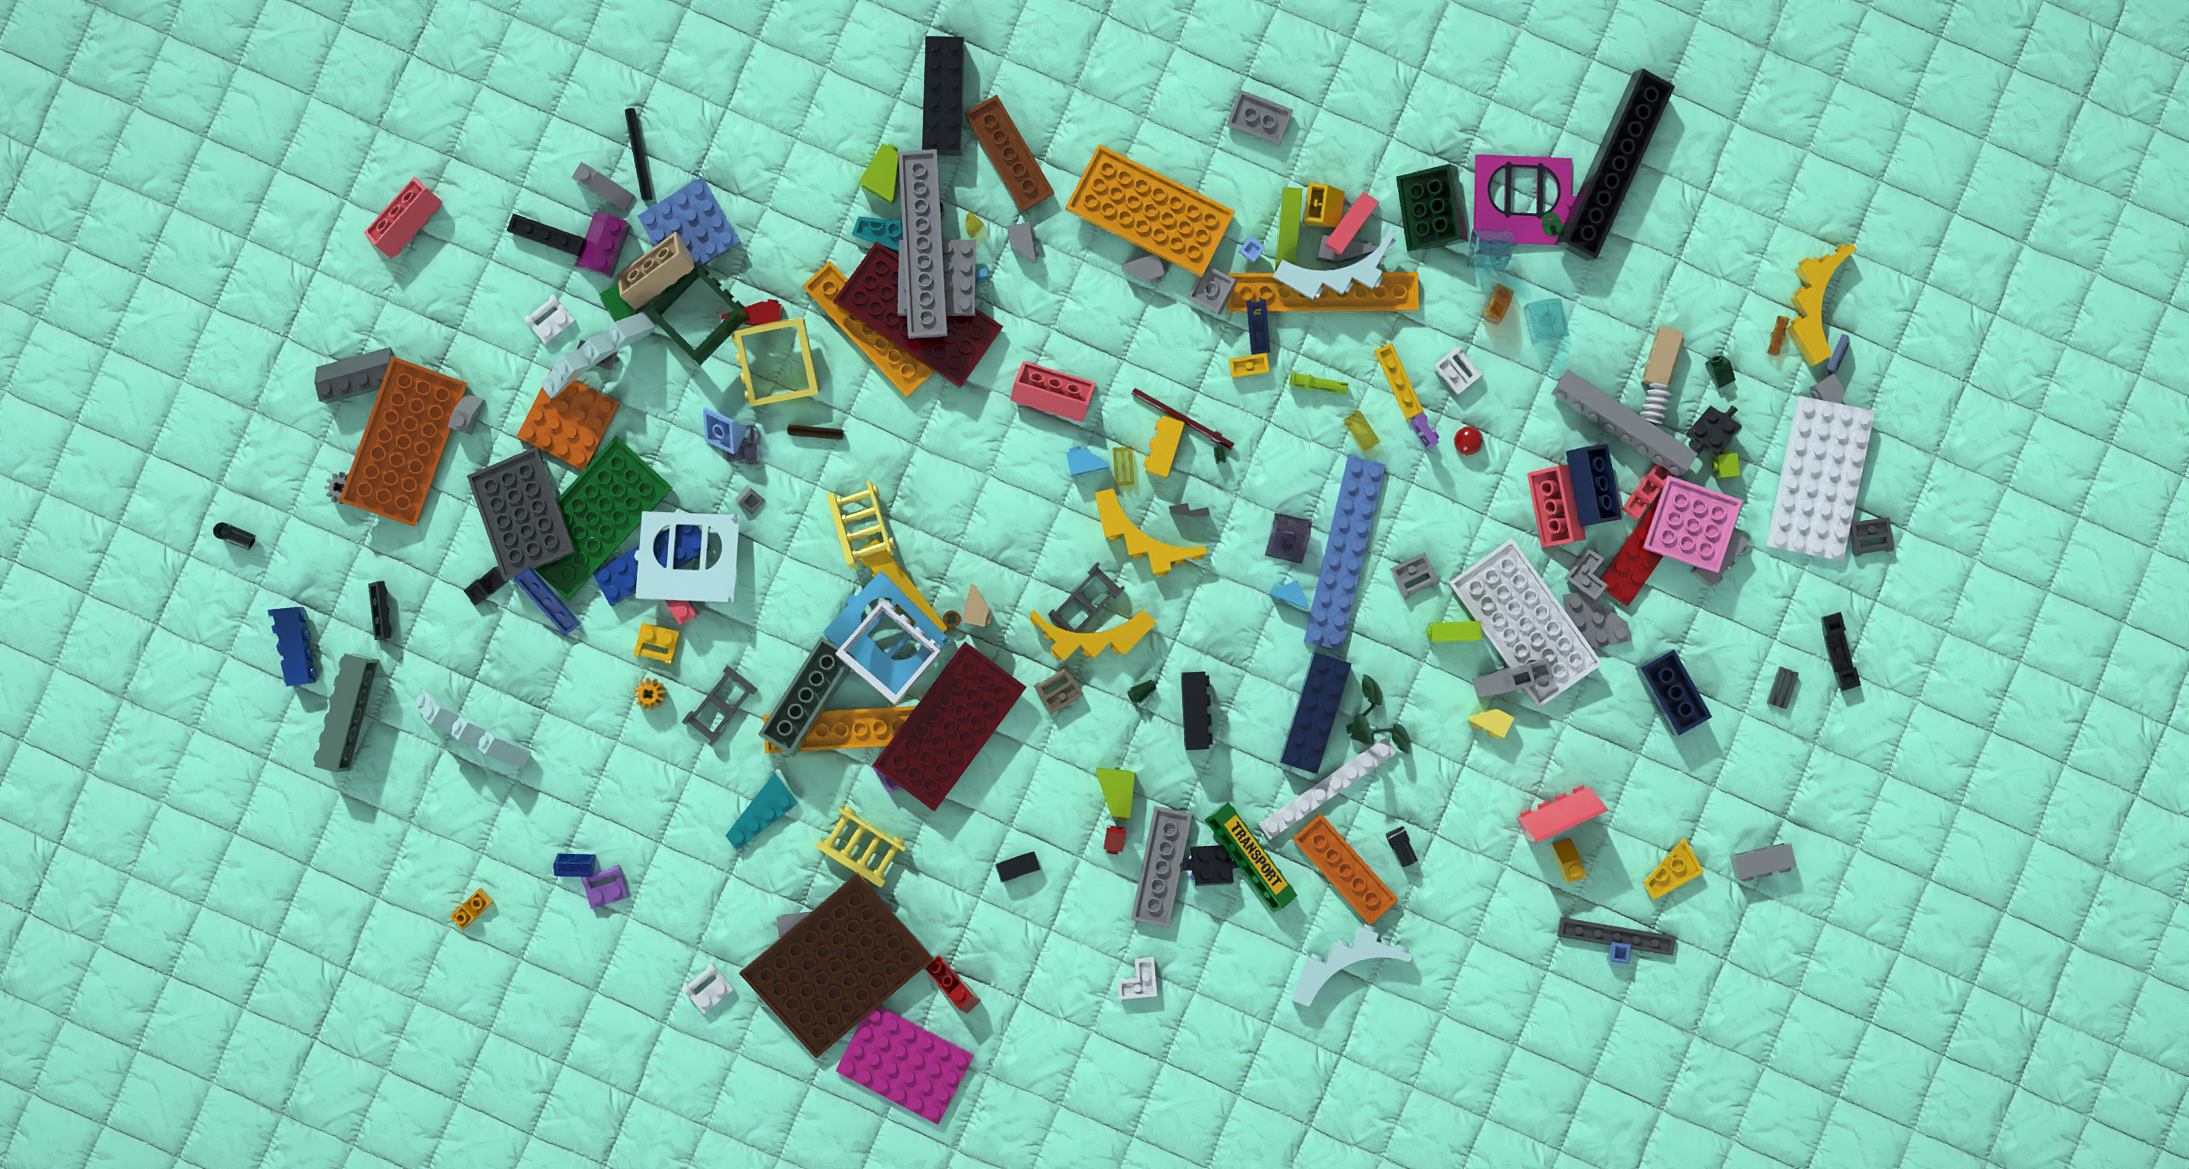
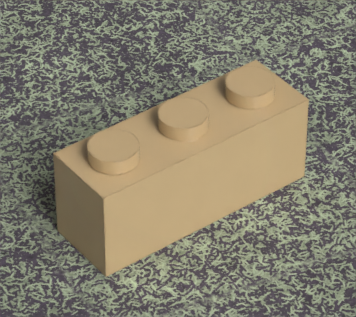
M1663 325L1657 328L1641 383L1648 385L1650 383H1658L1666 386L1671 384L1673 380L1671 372L1679 360L1677 353L1678 349H1681L1684 344V338H1682L1684 332Z

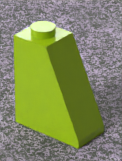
M882 143L861 177L859 184L864 189L894 205L899 173V153L897 152L898 149L893 145L888 144L886 146Z
M1481 621L1429 623V627H1426V638H1429L1430 642L1482 640Z
M1096 768V774L1111 817H1115L1116 821H1126L1127 818H1131L1135 771Z

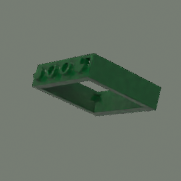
M694 264L692 271L671 285L646 313L701 366L749 316L743 311L745 307L738 300L736 303L732 300L734 296L727 289L724 291L720 289L722 284L714 277L710 279L708 277L710 273L703 266L699 268ZM701 277L734 310L694 349L661 315Z

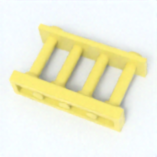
M870 480L866 481L867 490L844 498L837 497L834 492L826 494L846 564L851 570L858 568L857 561L861 557L887 549L890 556L895 555L893 549L896 546L893 538H889L877 496H880L877 485H873ZM871 497L874 507L847 516L842 514L841 508H844V505ZM876 514L879 522L878 525L854 533L847 531L846 526L849 523ZM882 532L884 542L858 551L856 549L853 550L851 543H854V540Z
M848 806L845 808L840 807L838 811L843 816L830 837L825 839V841L821 839L816 848L882 888L887 880L884 878V872L898 849L903 852L906 850L905 841L897 836L892 838L855 815L856 811ZM849 819H852L860 825L845 849L840 851L835 848V842ZM868 829L876 835L862 858L856 861L851 858V852L864 831ZM884 839L892 844L878 869L872 871L867 868V863L881 840Z

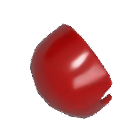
M1471 426L1461 428L1454 437V446L1463 455H1473L1479 452L1484 443L1482 433L1477 428Z

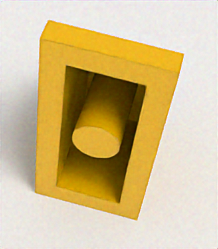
M1571 838L1552 844L1565 882L1569 883L1587 877L1582 860Z

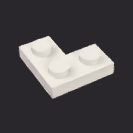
M1154 957L1135 958L1136 978L1117 979L1119 1000L1157 996Z

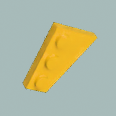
M1683 838L1642 883L1651 899L1655 900L1699 876L1704 871L1687 840Z

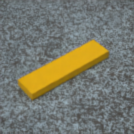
M1391 343L1375 350L1374 353L1405 420L1424 413L1393 344Z

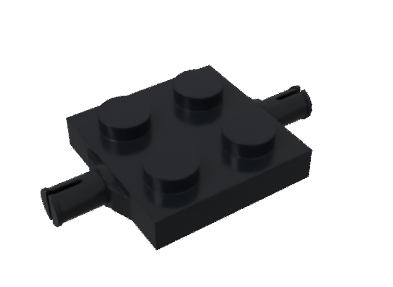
M1710 405L1687 431L1686 436L1697 445L1693 449L1698 453L1696 458L1703 450L1710 451L1718 457L1742 430V425L1731 418L1738 411L1736 407L1734 408L1731 405L1727 412L1724 413Z
M1223 845L1193 846L1190 848L1191 862L1180 863V871H1192L1195 886L1233 884L1232 871L1234 868H1240L1235 861H1232L1230 854Z

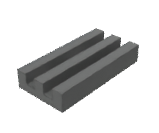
M1778 667L1767 703L1787 709L1799 673L1784 667ZM1784 672V673H1785V676H1784V679H1783V682H1782V685H1781V688H1780V691H1779L1777 700H1776V702H1775V701H1773V700H1774V697H1775V694H1776V691H1777V688H1778V685H1779V682H1780L1782 673ZM1790 675H1792V676H1791V679H1790V682H1789V685H1788V688H1787V691H1786V694H1785V697H1784V700H1783V703L1781 704V701H1782V698H1783V695H1784V692H1785V689H1786V686H1787L1789 677H1790Z

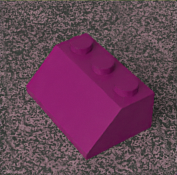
M594 212L585 237L586 241L575 266L612 279L631 225L626 220L612 215Z

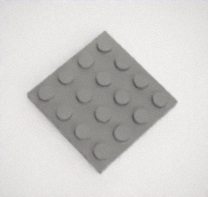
M899 240L898 316H907L903 240ZM942 240L946 316H975L976 240Z

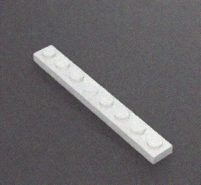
M1386 737L1382 738L1258 823L1268 839H1272L1396 754L1395 750Z

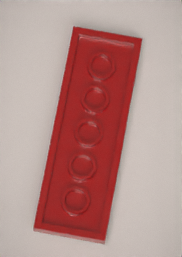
M1662 491L1659 492L1600 577V580L1608 585L1605 592L1626 607L1631 604L1663 558V555L1642 549Z

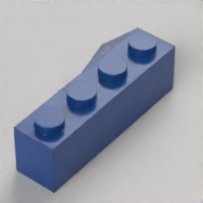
M304 607L267 610L269 617L273 616L275 624L271 626L273 634L276 633L279 639L276 645L277 651L284 659L280 663L286 687L316 683L317 671L313 667L312 659H314V652L310 648L309 640H311V633L307 629L306 621H308V614Z

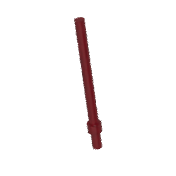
M1134 388L1131 394L1169 416L1185 422V425L1211 438L1210 441L1216 444L1219 443L1230 450L1233 448L1235 443L1224 438L1218 431L1214 432L1137 388Z

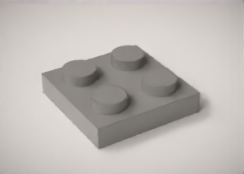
M1208 266L1203 277H1197L1187 298L1221 315L1238 280Z

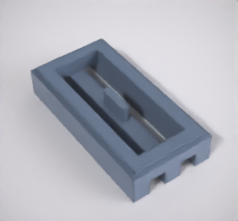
M1841 335L1826 369L1830 375H1836L1851 343L1848 335Z

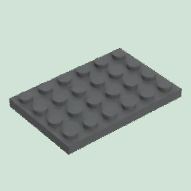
M536 446L467 475L504 581L507 582L514 579L515 576L529 566L535 570L576 553L539 447Z

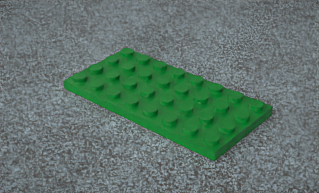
M615 436L558 498L576 553L535 569V571L570 601L593 576V573L606 562L641 524L642 511L652 512L673 487L618 436Z

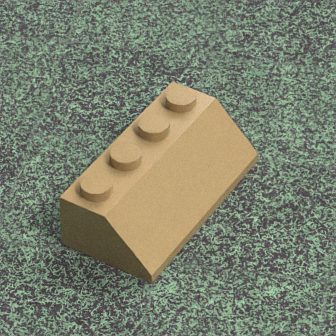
M677 232L670 235L617 274L620 297L634 310L646 305L650 299L660 295L664 289L675 284L679 278L689 274L694 268L693 257Z

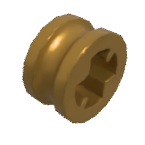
M953 610L947 611L943 616L944 624L952 628L958 626L961 620L958 612ZM952 613L956 615L955 624H953V622H951V624L948 623L949 619L947 618V616L949 614H951V616Z

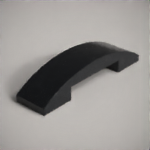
M1841 612L1821 617L1826 650L1841 691L1861 686L1857 668L1853 667L1844 631H1846Z

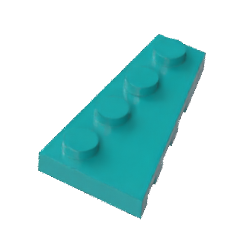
M776 773L771 776L725 835L737 851L798 804V801Z

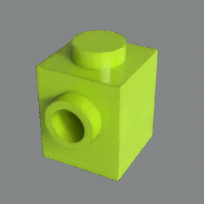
M1726 450L1718 457H1713L1711 466L1713 472L1715 471L1716 479L1740 476L1738 453L1731 454V450Z

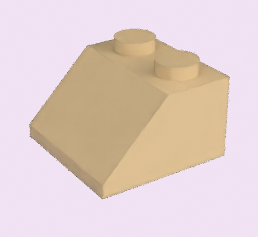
M970 584L962 622L986 628L987 624L991 625L993 613H990L991 609L977 586Z

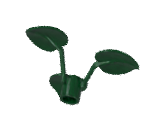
M1363 674L1362 691L1365 698L1371 703V706L1363 714L1356 715L1354 722L1346 726L1349 737L1365 745H1372L1375 733L1390 732L1396 747L1402 752L1410 754L1409 735L1401 724H1394L1393 729L1372 730L1365 716L1376 705H1382L1383 696L1377 682L1370 676Z

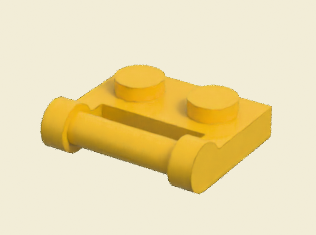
M642 623L633 656L652 658L672 665L680 632ZM644 643L669 649L668 653L664 654L643 649Z

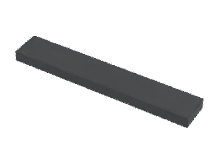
M1564 917L1559 919L1557 932L1558 937L1611 945V942L1630 944L1631 949L1672 956L1676 937Z

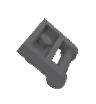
M1889 517L1851 522L1850 533L1854 557L1861 556L1864 553L1892 552L1894 550ZM1884 537V543L1861 546L1860 543L1861 540Z

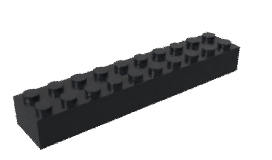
M1644 68L1633 72L1558 236L1556 245L1586 261L1597 259L1675 88L1673 84Z

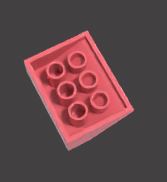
M1579 785L1572 789V793L1567 795L1566 793L1555 796L1556 800L1548 802V800L1541 802L1537 805L1538 808L1532 811L1530 808L1521 811L1520 816L1516 817L1525 839L1538 843L1607 812L1608 809L1590 787Z

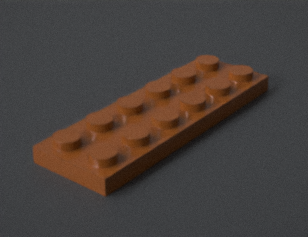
M998 95L964 113L1021 212L1028 210L1055 194Z

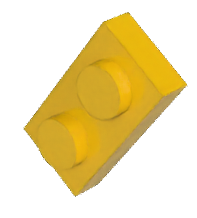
M1267 353L1228 360L1231 379L1270 372Z

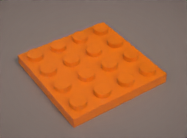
M575 380L553 399L541 387L516 437L585 470L591 463L621 403Z

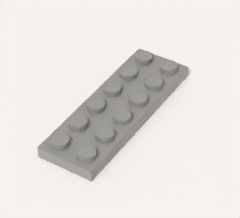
M1154 805L1131 920L1169 928L1180 876V863H1182L1192 813Z

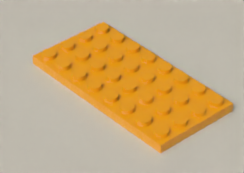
M1100 144L1097 146L1065 207L1066 211L1201 278L1235 214L1234 210Z

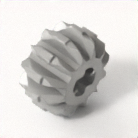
M339 472V475L333 473V480L326 479L330 484L324 487L326 490H329L326 496L332 497V502L336 503L338 501L341 505L344 503L339 502L342 493L339 488H342L340 485H345L348 474L345 475V472Z

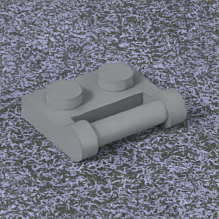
M1422 553L1390 568L1404 600L1420 590L1439 584L1426 553ZM1428 573V579L1406 589L1404 583Z

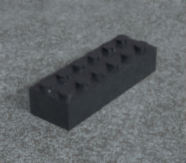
M925 36L922 150L937 149L938 155L962 156L964 37Z

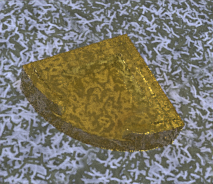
M969 211L965 219V227L972 239L984 226V223Z

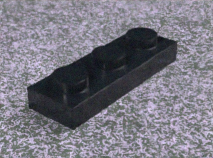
M385 582L369 583L374 640L391 638L392 628L389 624V607L386 599L387 588Z

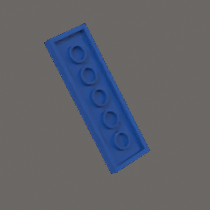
M676 526L673 569H678L700 556L702 531L699 526ZM670 528L658 534L654 542L655 557L664 568L667 567ZM708 543L707 551H709V550L711 549L709 543ZM639 546L593 573L610 606H614L636 593L638 561L634 555L639 550Z

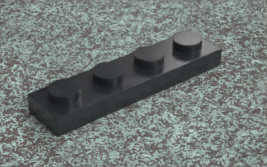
M514 213L507 228L509 233L580 257L586 241L583 237Z

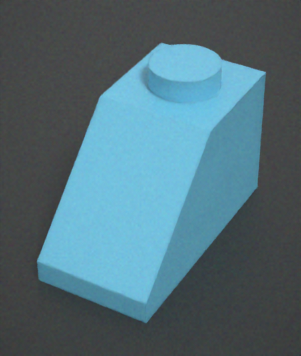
M1080 446L1070 448V452H1066L1071 477L1109 468L1106 461L1085 448L1081 449Z

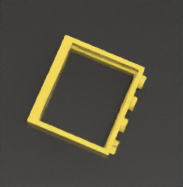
M804 316L740 328L734 331L735 334L732 335L734 346H737L739 351L736 354L738 365H742L743 372H740L743 384L746 383L747 391H745L746 402H750L751 407L819 394L820 389ZM796 326L809 389L756 399L742 336Z

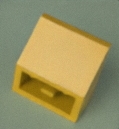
M1309 182L1306 191L1302 225L1336 229L1341 222L1345 191L1330 185Z

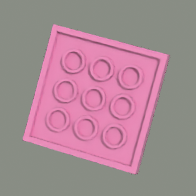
M1667 476L1642 549L1719 573L1743 500Z

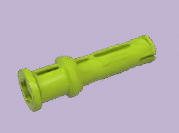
M1292 371L1290 375L1289 388L1294 386L1304 388L1306 391L1317 389L1347 394L1348 382L1313 377L1309 373L1303 375L1295 373V371Z

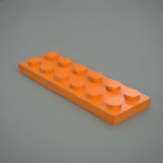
M1321 813L1292 838L1369 925L1374 923L1398 901L1397 897Z

